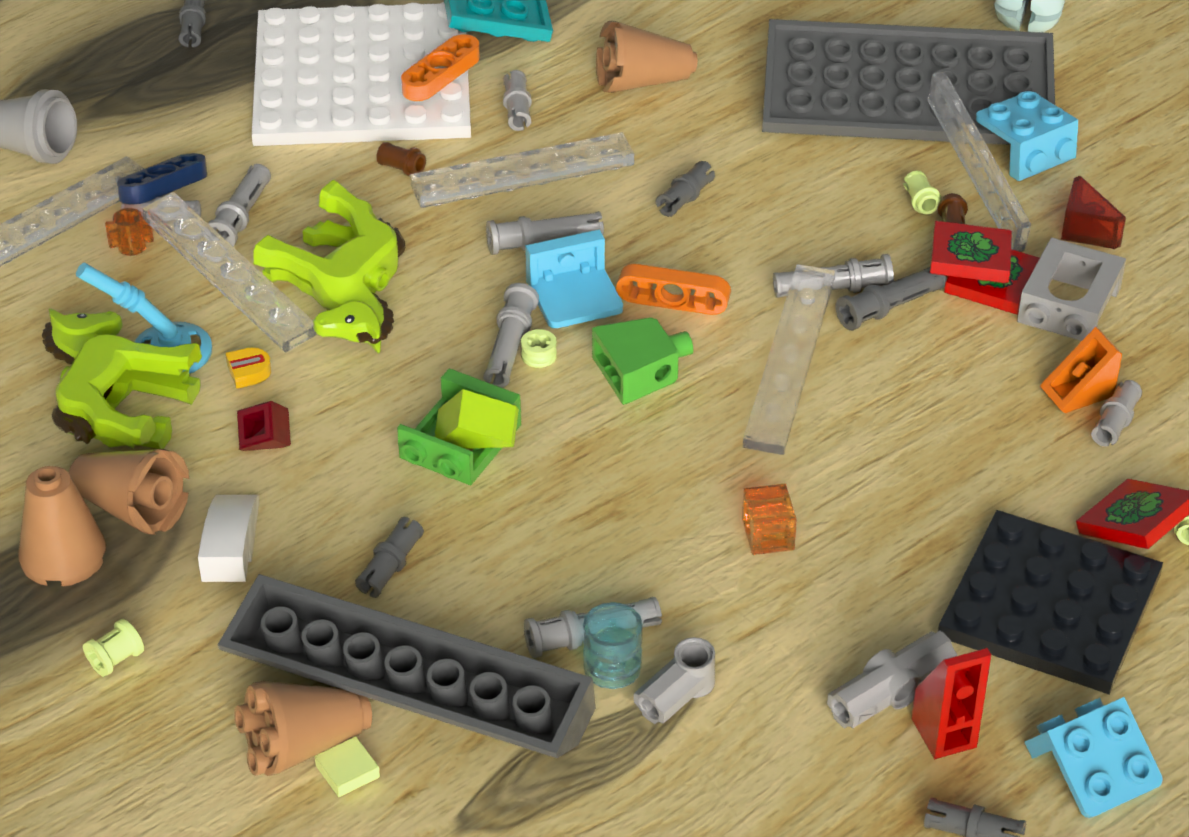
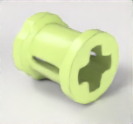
M120 619L115 622L113 630L96 641L91 639L84 643L83 651L93 669L99 675L105 677L113 672L115 665L127 657L142 654L144 652V645L136 629L127 620Z

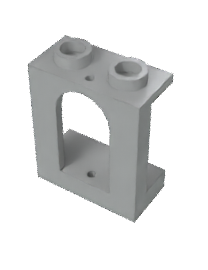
M1051 238L1022 291L1017 322L1082 341L1098 326V321L1110 297H1117L1122 285L1126 258ZM1053 279L1088 289V292L1081 299L1068 301L1055 297L1050 293L1048 286Z

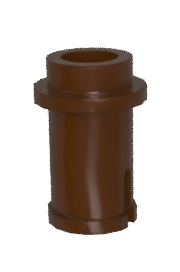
M383 142L377 151L378 164L402 170L404 175L409 177L420 175L426 165L425 155L421 153L420 149L415 147L406 149L392 145L389 142Z
M955 193L945 195L938 204V214L942 217V222L965 224V215L968 211L965 199Z

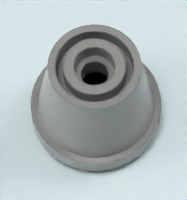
M43 89L34 95L0 101V148L32 156L37 162L48 164L59 163L67 156L76 139L77 118L73 106L64 93L59 90Z

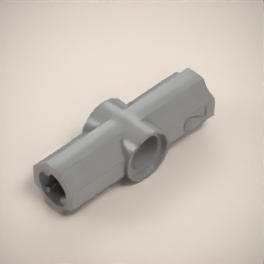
M931 631L896 653H893L890 649H884L867 662L862 674L830 692L827 705L831 709L834 719L844 729L848 726L851 728L856 727L890 705L895 709H902L914 701L916 687L944 659L955 657L957 653L951 644V640L941 631L937 633Z

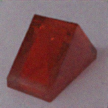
M1081 176L1075 177L1065 211L1061 240L1117 249L1121 247L1126 217Z

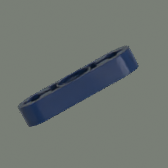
M197 153L182 154L119 179L117 181L119 201L123 204L145 203L158 196H163L206 178L205 156Z

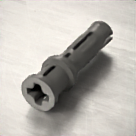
M930 267L885 286L869 285L858 295L853 297L845 295L837 299V317L844 328L853 331L858 329L864 321L872 318L875 320L884 318L893 307L944 288L947 280L946 276L930 273Z

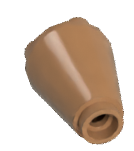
M259 681L253 682L247 687L244 704L235 707L234 717L238 731L246 735L249 748L247 763L250 772L254 776L262 774L272 776L358 736L362 730L369 729L372 724V709L368 697L339 688Z

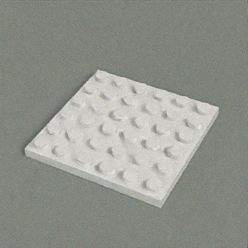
M444 2L440 4L408 3L406 5L374 4L372 6L357 7L341 5L330 8L308 6L302 9L270 8L268 10H258L252 118L253 146L471 138L468 70L435 95L423 101L406 99L402 94L401 75L404 71L451 37L466 34V32L448 27Z

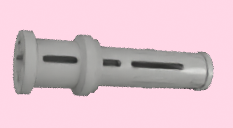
M262 164L251 165L230 200L218 206L215 212L216 218L209 221L203 231L204 238L209 245L223 251L234 247L238 239L237 233L244 230L248 225L250 209L271 179V173L267 167Z
M600 211L531 221L530 218L522 216L513 222L496 224L494 220L487 221L486 238L490 254L496 255L499 253V250L521 247L525 251V245L599 229L603 235L604 224L599 222L602 219Z
M882 254L880 259L864 261L850 258L849 261H845L844 265L773 273V287L776 298L847 288L849 292L857 293L861 291V288L869 285L885 286L894 282L893 265L889 254Z
M514 283L506 288L504 292L505 306L499 311L496 318L499 331L484 373V380L490 383L493 373H495L492 384L501 388L506 387L510 381V374L521 338L530 330L532 326L530 315L536 309L539 302L537 291L524 283Z
M656 597L576 614L575 611L564 610L561 611L558 617L535 621L534 618L525 619L524 635L532 658H538L542 656L544 651L563 647L574 650L582 645V641L632 631L638 628L661 625L662 620L660 617H662V613Z

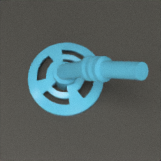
M85 262L78 267L76 277L112 296L114 303L120 304L121 307L127 308L128 311L132 313L137 311L152 325V327L142 332L134 342L144 343L146 340H151V345L176 347L183 344H191L190 335L197 334L201 340L200 351L202 358L199 363H193L189 369V374L200 369L209 360L212 354V342L205 330L187 322H172L145 298L144 291L137 289L133 285L130 286V283L126 281L120 283Z

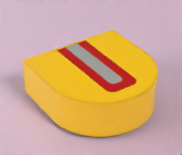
M244 348L225 353L227 366L236 389L259 384L265 381L271 374L270 356L262 349Z

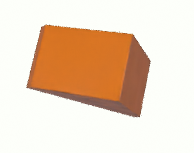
M1095 327L1040 384V387L1064 413L1109 399L1116 389L1122 353L1100 329Z

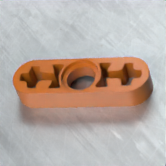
M467 34L453 36L404 71L401 75L403 96L412 101L427 100L474 66L480 59L478 39Z
M641 264L625 266L621 270L616 284L618 295L627 302L709 315H717L724 312L731 295L729 283L719 276ZM633 281L637 282L638 286H634ZM653 283L657 284L655 290L652 289ZM675 284L684 293L679 295L671 294L665 290L664 285ZM692 289H695L694 295H690ZM709 292L714 293L715 298L710 297Z

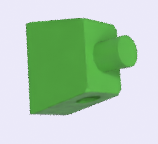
M654 318L638 319L592 328V358L623 405L675 383L678 379V358L693 354L692 339L687 331L668 336L658 320Z

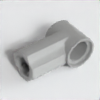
M696 637L687 638L679 642L675 647L674 658L634 693V703L642 712L643 717L653 724L657 722L664 724L690 699L709 694L715 685L714 647L709 641Z

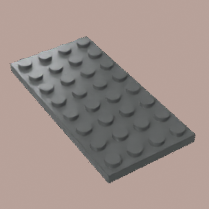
M769 19L762 132L1011 145L976 121V113L989 107L991 104L1000 103L1025 91L1035 92L1055 105L1053 33Z

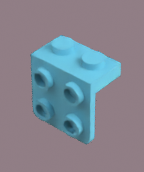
M1021 92L1015 97L1000 103L991 104L989 107L976 113V121L1011 144L1009 175L1017 181L1024 180L1076 158L1078 119L1035 92Z
M600 229L525 245L526 282L537 291L539 295L538 306L549 327H567L619 315L623 312V302L605 270V238Z
M1125 697L1105 706L1100 698L1074 709L1078 718L1067 723L1062 715L1052 718L1036 726L1040 735L1025 741L1032 759L1052 750L1081 814L1087 818L1097 816L1159 787L1163 781L1160 770Z

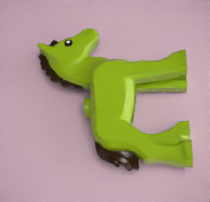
M332 180L321 189L319 207L329 213L339 214L350 223L351 227L340 225L330 220L324 223L320 221L315 226H307L303 230V242L312 247L328 245L338 248L323 258L267 235L255 245L253 251L254 265L266 267L262 270L263 277L273 283L276 281L290 282L302 292L312 296L322 307L327 309V311L319 313L313 320L314 331L319 336L368 343L377 353H380L381 340L387 339L388 334L393 330L394 314L388 308L387 302L380 299L375 292L382 291L396 273L398 257L404 253L406 248L405 240L398 228H393L389 222H384L382 218H376L369 202L355 197L340 183Z
M52 308L49 309L50 322L45 324V329L41 335L44 339L42 342L45 345L46 351L53 353L56 359L64 360L66 363L71 364L70 367L66 366L63 369L60 381L55 389L57 405L52 412L54 424L66 434L74 435L76 441H83L85 444H89L91 439L95 438L108 447L129 446L134 448L135 446H145L154 449H164L172 436L170 417L156 416L153 418L148 415L130 417L116 411L115 408L131 391L167 397L192 405L200 391V379L189 376V369L194 362L199 363L202 358L199 344L192 343L176 347H158L148 343H136L116 336L120 332L123 323L120 315L115 312L63 315Z

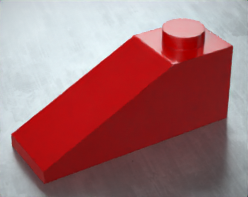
M988 648L944 659L915 689L912 721L934 760L977 748L991 662V653Z

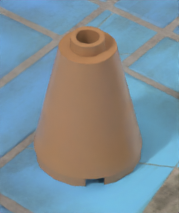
M607 21L601 29L599 37L606 38L604 48L597 47L596 73L598 84L605 86L602 90L603 92L614 93L687 80L691 73L696 71L697 53L692 50L690 44L617 21Z
M150 449L84 453L75 459L69 469V474L82 498L146 534H155L158 531L166 532L171 529L181 517L187 504L189 493L183 492V478L189 479V470L184 459L174 451Z
M57 466L41 467L32 472L26 480L18 550L20 566L28 578L42 585H47L46 580L61 581V586H70L84 581L97 572L103 564L102 557L106 552L104 535L70 474L65 469Z

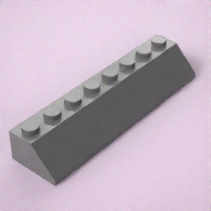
M258 574L217 644L221 651L554 758H559L579 745L596 709L592 677Z

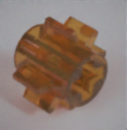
M121 209L113 215V221L105 223L109 248L117 247L118 251L123 255H138L146 249V243L154 242L150 216L142 217L141 212L137 209Z

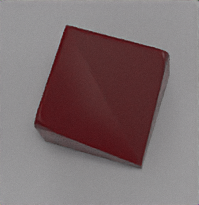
M268 401L237 411L239 450L251 451L290 446L289 411L287 407L273 401Z

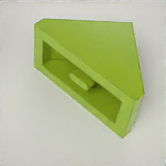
M462 389L438 409L435 437L465 449L514 447L519 409L515 405Z

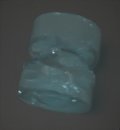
M611 602L600 604L592 608L585 615L583 622V668L585 675L592 677L593 683L602 688H624L634 683L640 676L642 669L641 645L643 624L641 616L635 609L625 604Z

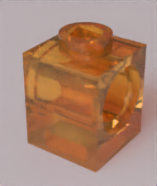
M786 484L744 488L742 520L752 555L795 550L797 519Z

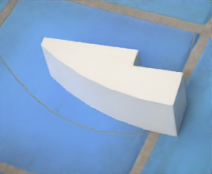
M216 495L213 498L205 519L198 554L202 582H246L248 562L252 561L259 495Z

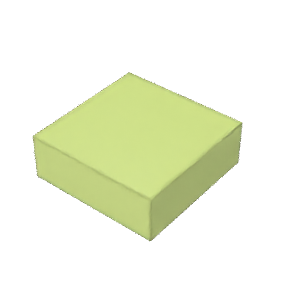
M356 736L315 756L317 769L338 797L380 777L379 766Z

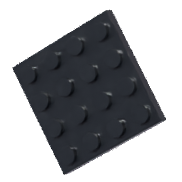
M996 510L939 623L938 631L943 632L951 642L975 650L988 648L993 656L1110 695L1161 576L1164 562Z

